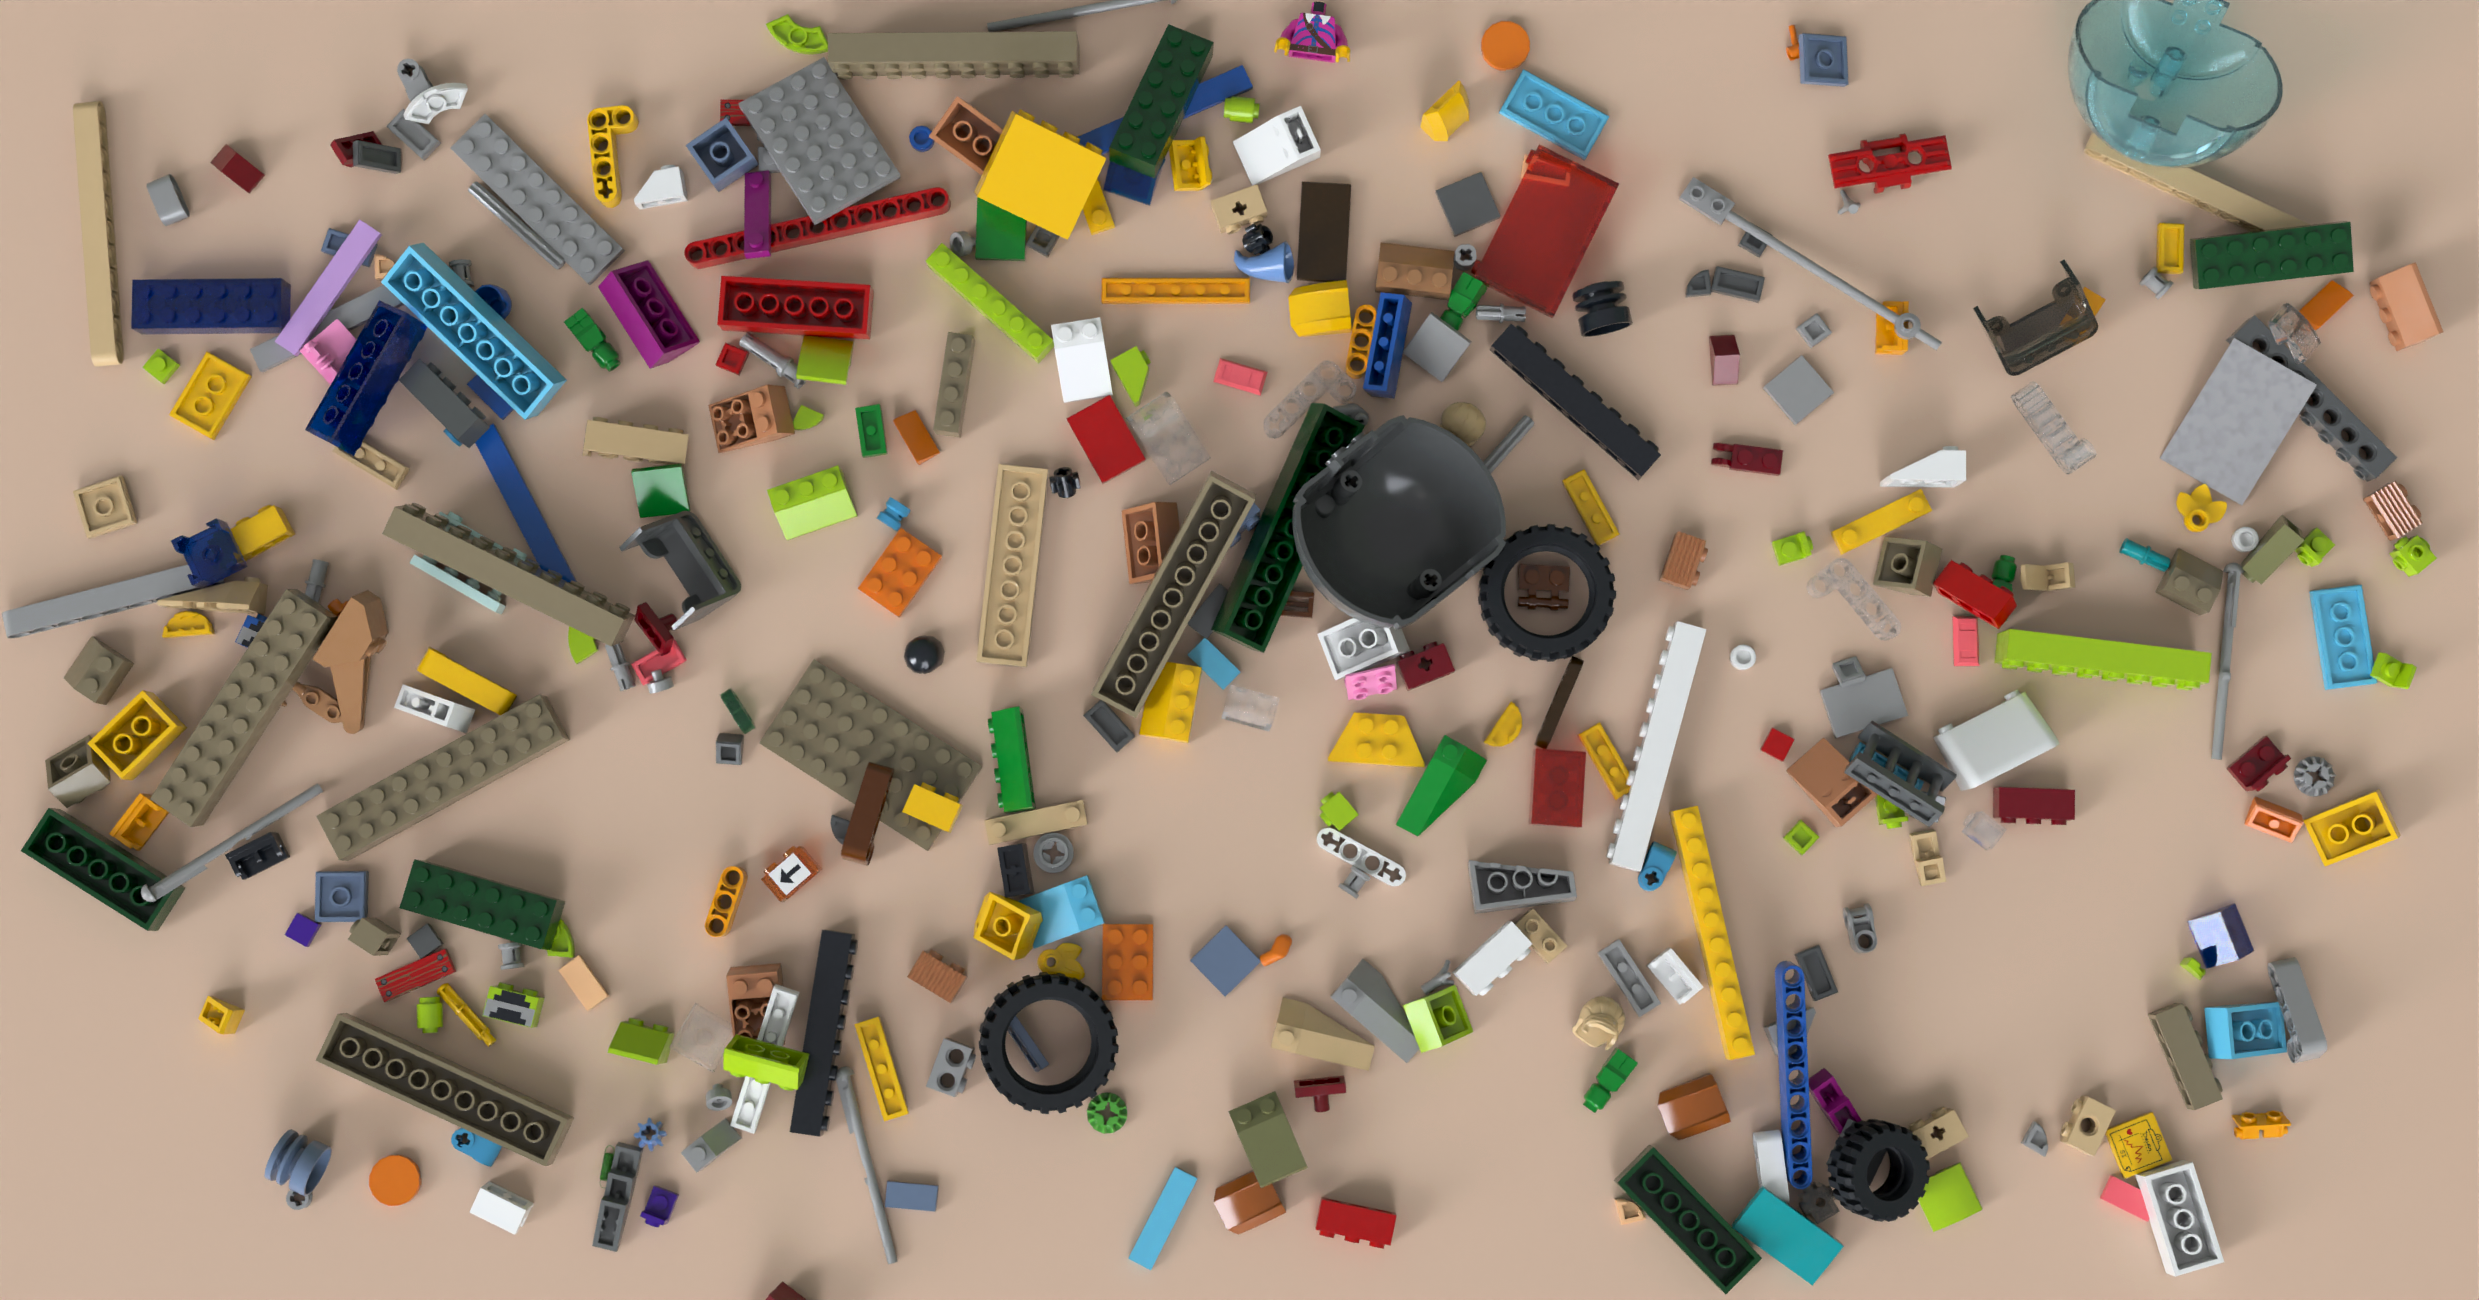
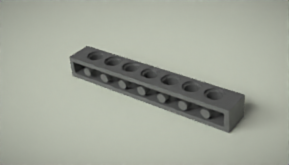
M2255 315L2246 320L2226 340L2231 344L2235 338L2253 348L2252 343L2256 342L2260 346V353L2317 384L2311 394L2313 406L2306 402L2299 413L2301 415L2300 418L2306 425L2312 426L2318 432V437L2324 443L2330 444L2336 450V455L2342 461L2348 462L2354 468V473L2360 479L2367 482L2376 479L2397 459ZM2324 412L2330 415V424L2324 420ZM2342 430L2348 433V441L2343 440L2341 436ZM2360 448L2365 450L2366 459L2361 458L2359 455Z

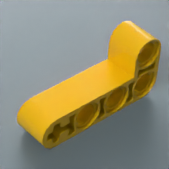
M625 105L596 108L589 112L587 117L594 192L597 199L607 208L616 207L622 199L616 135L632 133L639 124L638 117L630 107ZM624 115L631 116L629 122L625 124L620 123ZM606 118L603 126L596 127L598 119ZM602 142L609 143L607 149L603 151L598 150V146ZM604 166H611L608 174L601 175V169ZM605 184H607L608 188L612 191V193L609 194V198H605V195L608 194V189Z
M428 647L416 668L418 672L499 715L508 712L517 697L510 690L455 662L432 647Z

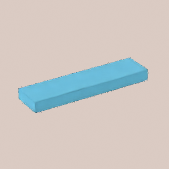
M1177 1167L1174 1168L1128 1259L1149 1270L1152 1269L1198 1179L1197 1177Z

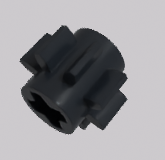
M1252 224L1245 228L1246 234L1243 235L1242 242L1248 252L1256 255L1270 250L1269 245L1272 244L1273 235L1267 226Z
M1069 467L1058 468L1054 471V476L1049 477L1052 493H1058V496L1061 498L1072 497L1076 494V489L1081 488L1078 472L1072 473V469Z

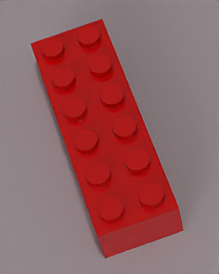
M721 276L717 325L723 331L870 340L874 290L871 285Z

